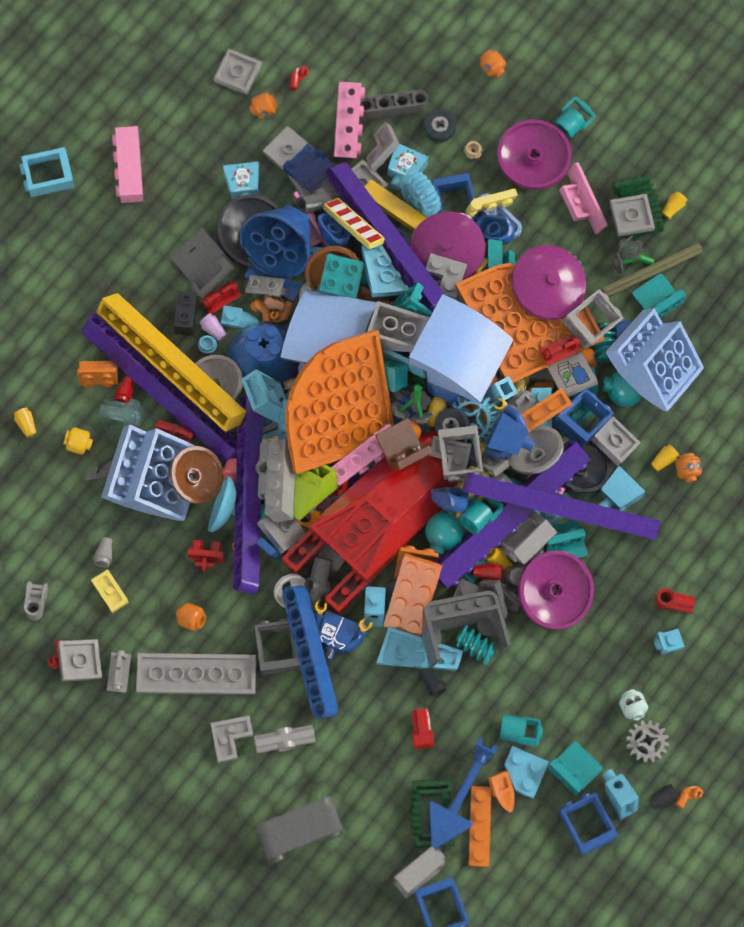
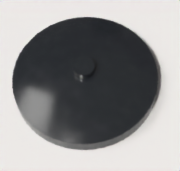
M242 195L228 202L219 213L215 229L216 238L222 251L234 263L242 267L257 269L248 260L249 256L245 249L241 247L240 231L243 224L251 216L279 209L271 200L259 195Z

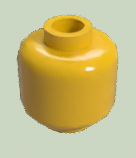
M74 427L71 431L67 430L63 444L66 445L68 451L82 455L86 450L90 451L93 439H90L88 431Z

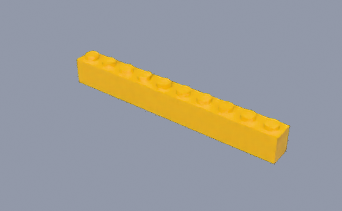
M118 293L102 298L96 312L225 432L240 426L247 412Z

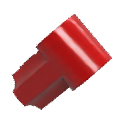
M664 588L656 595L654 604L660 610L670 609L692 614L695 597ZM660 596H666L669 602L664 603Z
M428 709L411 711L414 750L433 748L434 737L433 731L430 729Z

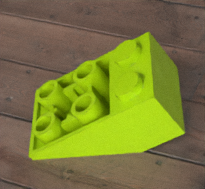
M322 465L298 474L295 473L293 518L298 521L301 520L338 488L336 470L327 465Z

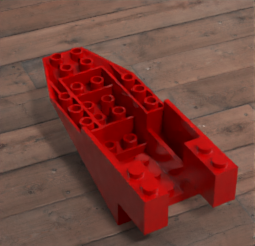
M435 429L421 435L418 440L422 446H430L431 448L433 437H438ZM427 455L400 470H391L384 457L309 525V531L282 558V563L293 574L299 575L323 550L326 544L331 547L352 567V571L325 597L328 607L336 615L340 616L398 556L400 548L406 546L426 526L428 520L442 509L432 500L431 490L442 487H454L456 481L449 482L444 480L440 458Z

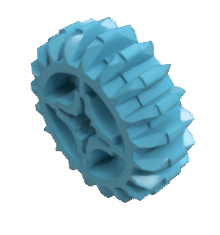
M416 170L402 177L400 189L403 199H405L409 206L427 218L441 210L440 197L431 184V180H428L426 175Z
M458 397V403L453 402V407L460 409L466 414L470 426L477 425L478 429L481 428L483 430L482 433H478L479 442L484 443V439L487 441L497 419L495 414L499 413V410H493L496 404H489V397L485 400L482 399L481 403L465 397ZM466 404H476L479 407L474 411L464 406ZM484 411L487 415V424L486 421L483 419ZM477 414V415H476V418H477V419H475V420H477V421H475V422H473V423L471 424V422H472L471 419L473 418V417H471V416ZM456 423L449 424V427H456ZM473 438L464 439V443H468L471 440V444L474 445Z

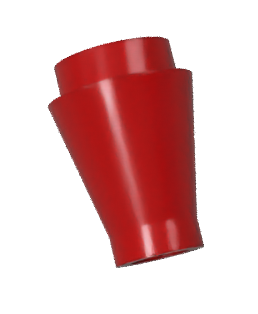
M124 377L114 393V402L116 404L128 406L132 401L133 385L135 382L132 378Z
M491 563L474 566V577L487 580H502V565Z

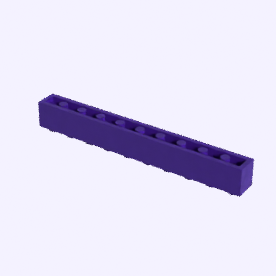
M569 441L564 446L562 455L552 467L543 472L532 474L521 486L557 494L558 488L563 484L569 483L573 479V475L577 471H582L591 459L577 442ZM501 502L503 504V511L492 523L489 521L478 534L468 532L457 547L448 550L435 562L443 565L438 579L439 583L446 588L455 586L459 582V578L463 574L466 575L474 568L473 565L478 561L484 560L488 556L487 553L492 548H497L506 535H511L516 531V526L527 521L534 509ZM498 507L492 510L493 514L497 511Z

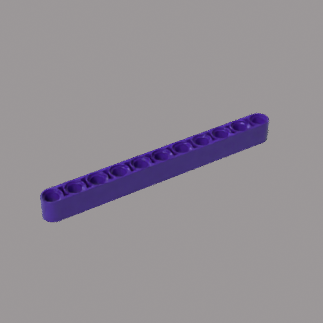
M342 163L328 168L327 177L348 207L385 238L382 246L392 260L393 267L400 273L402 280L408 288H411L416 283L424 287L419 302L433 312L442 294L445 295L349 165Z
M91 314L82 328V334L182 425L190 429V432H193V435L221 460L227 462V460L237 456V439L230 432H225L103 318L97 314Z
M242 395L238 404L247 412L240 426L237 427L233 588L235 591L255 594L259 587L260 546L257 545V542L260 540V527L257 523L261 520V499L258 497L259 474L255 467L260 458V443H262L263 415L253 411L248 396Z
M470 472L466 473L462 488L463 492L654 540L657 538L661 521Z

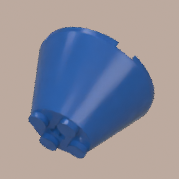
M285 205L283 208L258 213L248 218L240 231L241 247L247 252L248 260L261 272L275 278L287 279L290 276L296 277L301 274L310 259V217L290 205Z
M274 323L249 325L235 335L228 347L227 357L239 366L243 378L254 370H258L279 381L282 388H284V381L296 378L299 374L298 366L300 363L281 358L288 330Z

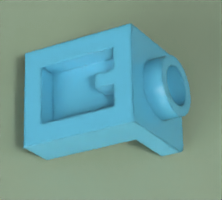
M679 629L664 633L657 632L656 639H654L655 647L657 650H660L661 655L684 649L685 647Z

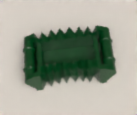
M648 174L611 182L613 194L617 195L618 198L647 194L655 229L653 231L626 235L627 239L631 235L633 236L632 238H638L664 231L663 219H661L662 214L660 213L662 207H659L660 201H657L659 195H655L656 189H652L653 183H650L651 176Z
M452 779L412 780L411 792L413 795L411 800L413 801L410 803L412 809L409 811V814L412 815L410 821L413 822L410 828L414 829L412 835L416 836L414 838L415 848L421 847L426 849L431 847L430 802L433 801L446 809H450L451 797L449 795L452 793ZM455 837L440 847H455Z

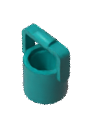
M574 97L561 110L563 113L553 122V125L558 127L567 139L570 140L580 129L583 131L595 118V113L590 110L591 108L584 101ZM573 102L591 117L586 123L577 110L569 107Z
M473 495L468 502V507L459 516L461 525L469 532L478 534L489 521L492 523L503 511V504L500 501L483 497L486 501L498 507L497 511L493 514L487 505L476 500L479 497L478 495Z
M503 714L499 740L538 746L543 733L541 721L534 718ZM526 725L537 726L535 727V739L524 737Z

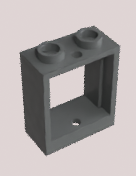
M288 618L277 620L278 622L274 623L261 621L258 625H255L261 675L300 670ZM289 630L293 659L264 662L261 634Z

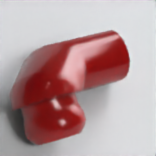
M306 66L299 67L290 74L289 90H298L299 81L306 78L309 74V69Z
M59 641L54 642L56 653L47 661L48 665L52 668L60 667L57 644Z

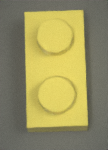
M108 570L91 580L112 613L129 603Z

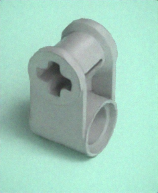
M30 581L27 583L24 610L29 620L37 621L43 615L48 594V584L46 583L44 585L32 584ZM31 607H38L35 613L29 612Z

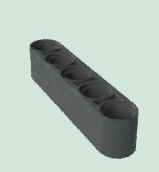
M414 90L361 98L360 106L370 109L363 110V117H359V121L424 112L428 107V94L423 90ZM416 100H423L424 102L418 103ZM404 102L405 105H399L398 103ZM385 104L388 107L382 108L380 105Z

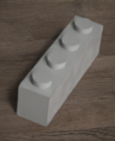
M286 439L268 442L265 514L275 522L292 520L295 473H293L288 441Z

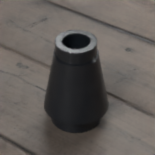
M429 668L424 669L420 673L429 694L433 695L434 698L441 696L447 690L446 683Z
M665 784L649 799V802L654 810L676 802L675 799L679 798V795L672 784Z

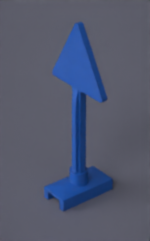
M479 738L473 752L476 755L473 759L475 762L450 809H446L433 801L430 802L431 847L434 849L473 826L472 822L457 815V811L481 766L486 761L491 763L495 755L497 746L494 745L491 750L486 746H482V738Z

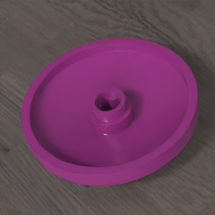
M525 120L510 127L502 136L497 153L498 164L504 176L516 186L528 190H543L556 185L568 172L572 157L571 146L565 134L555 125L542 120Z
M440 212L429 216L415 229L410 242V248L425 268L431 253L467 264L463 280L476 274L485 257V240L479 226L469 217L457 212ZM431 275L435 281L442 280L440 277Z
M543 245L528 250L518 259L512 271L511 286L517 302L526 312L539 319L558 320L566 317L581 304L586 292V278L580 263L572 254L556 246Z
M563 551L545 552L534 557L524 567L518 582V598L523 611L534 623L549 629H564L578 623L589 611L594 597L593 579L586 565L576 556Z

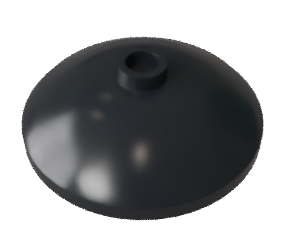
M590 440L582 449L591 460L587 462V466L581 473L577 471L573 475V479L569 483L564 484L569 489L578 493L598 491L608 481L611 473L609 457Z

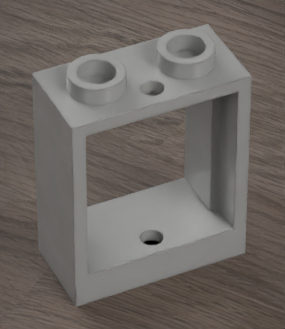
M599 289L569 313L562 322L574 337L580 340V344L586 350L623 319L621 311L609 301V297ZM592 301L611 321L608 326L595 336L590 333L576 316Z
M477 425L438 430L444 480L449 482L459 481L460 478L466 477L467 472L483 475ZM473 438L477 468L448 472L444 442Z
M534 512L530 514L531 516L527 521L516 526L514 533L509 536L506 535L499 545L506 557L509 556L515 563L519 561L525 565L557 533L547 519Z
M430 847L395 876L393 884L407 899L415 890L419 889L443 869L445 864L443 860L445 858L438 848L435 850L433 847Z

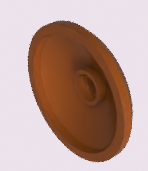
M328 246L316 251L310 257L305 269L306 281L311 290L317 291V286L321 283L327 254L359 261L357 256L350 250L339 246Z
M191 446L181 450L174 457L171 464L170 479L176 493L187 502L202 504L213 500L219 494L224 481L223 467L220 460L212 451L201 446Z

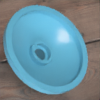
M229 476L225 477L222 488L215 499L208 524L209 532L217 531L226 524L231 514L235 515L236 489L232 478Z

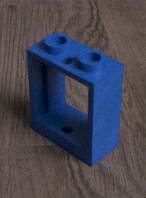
M469 173L433 179L432 185L439 197L441 192L465 188L468 204L470 205L472 200L475 199ZM442 202L440 206L441 210H439L438 213L444 212ZM478 212L475 216L471 217L474 222L478 219Z
M588 389L583 390L571 402L572 405L563 410L553 422V425L571 441L577 442L581 448L590 441L614 414L608 405L602 403ZM580 402L601 420L589 433L585 432L567 416Z
M586 793L579 797L580 801L574 804L572 801L564 804L559 812L580 856L618 837L596 793L592 795ZM592 803L607 832L582 844L567 815Z
M453 877L414 891L426 927L433 926L423 899L449 889L461 921L446 927H466L469 925L470 922Z

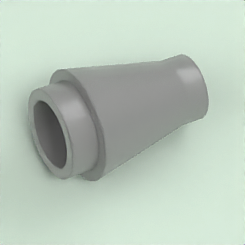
M107 537L101 538V542L93 557L96 566L107 568L112 563V539Z

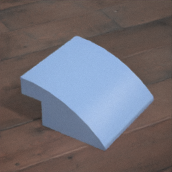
M306 289L291 319L281 358L306 364L317 352L331 343L367 332L377 302Z
M442 294L409 356V364L427 371V382L481 403L513 339L477 311Z
M655 308L642 310L606 351L610 361L627 383L646 400L663 411H668L704 369L681 322L662 324Z
M132 425L124 426L101 498L147 514L184 521L190 502L182 499L174 490L170 479V468L174 457L181 450L195 445L157 428L146 432Z

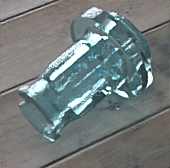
M105 399L106 405L101 404L100 416L102 418L109 417L112 420L124 422L125 426L132 425L134 427L141 422L143 407L136 399H131L129 403L111 402Z

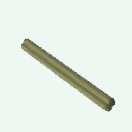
M699 244L692 245L603 287L602 292L610 297L703 252L702 247Z

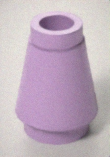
M211 313L205 316L199 323L204 331L218 341L227 335L216 316H213Z

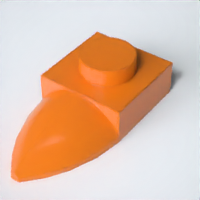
M502 771L487 777L493 796L497 797L505 810L512 812L514 790L508 771Z

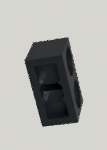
M178 291L174 321L175 334L194 336L198 303L197 292Z

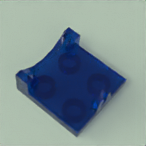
M307 143L291 161L287 160L283 164V171L311 193L327 177V169L335 165L325 157L324 152L320 153V149L315 150Z

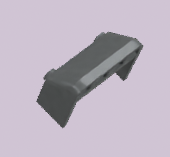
M483 591L431 601L425 605L422 611V642L429 668H433L441 659L438 645L442 640L441 630L462 627L466 624H476L477 630L482 636H495L499 654L504 653L511 646L500 602L494 592Z
M328 796L257 825L256 835L269 866L272 865V861L277 863L285 859L284 855L288 851L323 837L333 840L343 836V828L331 796Z

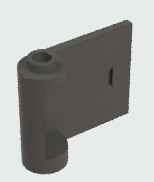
M204 227L200 228L171 257L190 280V291L197 292V298H204L235 268L233 262Z

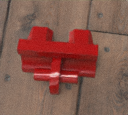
M193 540L191 549L188 548V559L195 560V566L202 567V572L206 573L207 567L214 568L215 562L223 563L224 555L220 542H211L209 551L203 550V541Z

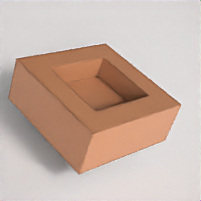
M264 295L263 299L266 307L276 311L278 309L282 311L285 305L283 298Z

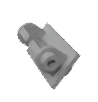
M250 275L245 293L282 297L286 294V288H283L285 279Z
M521 389L508 405L522 414L536 400L531 397L530 392Z
M117 650V653L111 652L107 691L127 693L131 654H125V651Z

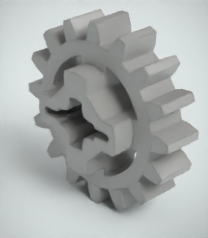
M642 720L640 726L635 723L633 725L634 730L630 729L628 731L630 736L626 737L625 741L630 742V744L626 746V749H632L629 755L633 756L635 754L637 756L635 761L641 758L643 759V764L647 760H650L652 764L655 762V757L661 760V754H666L667 751L664 748L668 747L669 743L665 742V740L669 736L663 735L665 728L658 729L659 723L653 726L652 721L649 720L648 724L645 725V722ZM640 732L641 738L634 741L635 735ZM645 738H647V741H651L649 746L647 743H643ZM660 743L659 750L657 752H654V746Z

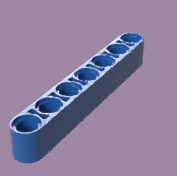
M302 585L286 587L282 593L311 711L314 717L318 719L333 717L338 711V706L308 590Z

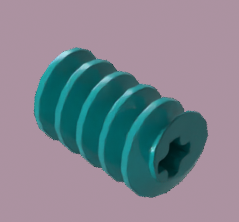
M597 322V325L602 331L609 323ZM615 326L603 335L605 340L593 346L597 364L611 362L606 351L616 341V339H611L616 336V333L610 332L615 329Z
M466 624L455 642L457 641L456 647L459 649L464 645L463 652L466 653L471 650V657L477 654L476 660L480 661L484 658L483 664L487 665L497 648H494L495 642L492 641L490 644H487L488 637L480 640L481 633L474 636L475 629L467 632L468 625Z

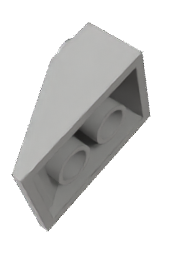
M377 301L368 331L378 330L382 350L412 352L430 317Z

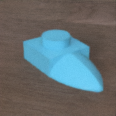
M224 306L221 326L244 329L249 325L260 323L255 316L244 312L242 308Z

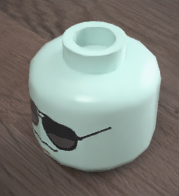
M629 690L622 694L619 705L625 717L634 720L642 719L648 710L643 694L635 690Z

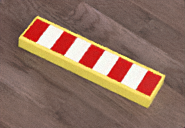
M339 198L323 205V209L368 249L384 243L385 238Z

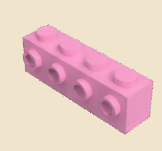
M339 82L335 157L357 158V154L361 153V143H358V136H362V125L359 124V117H363L364 106H360V100L365 95V87H361L362 83Z
M138 126L115 128L116 135H112L113 146H117V151L113 152L114 163H118V168L115 169V180H119V185L116 186V196L120 197L121 203L143 202Z

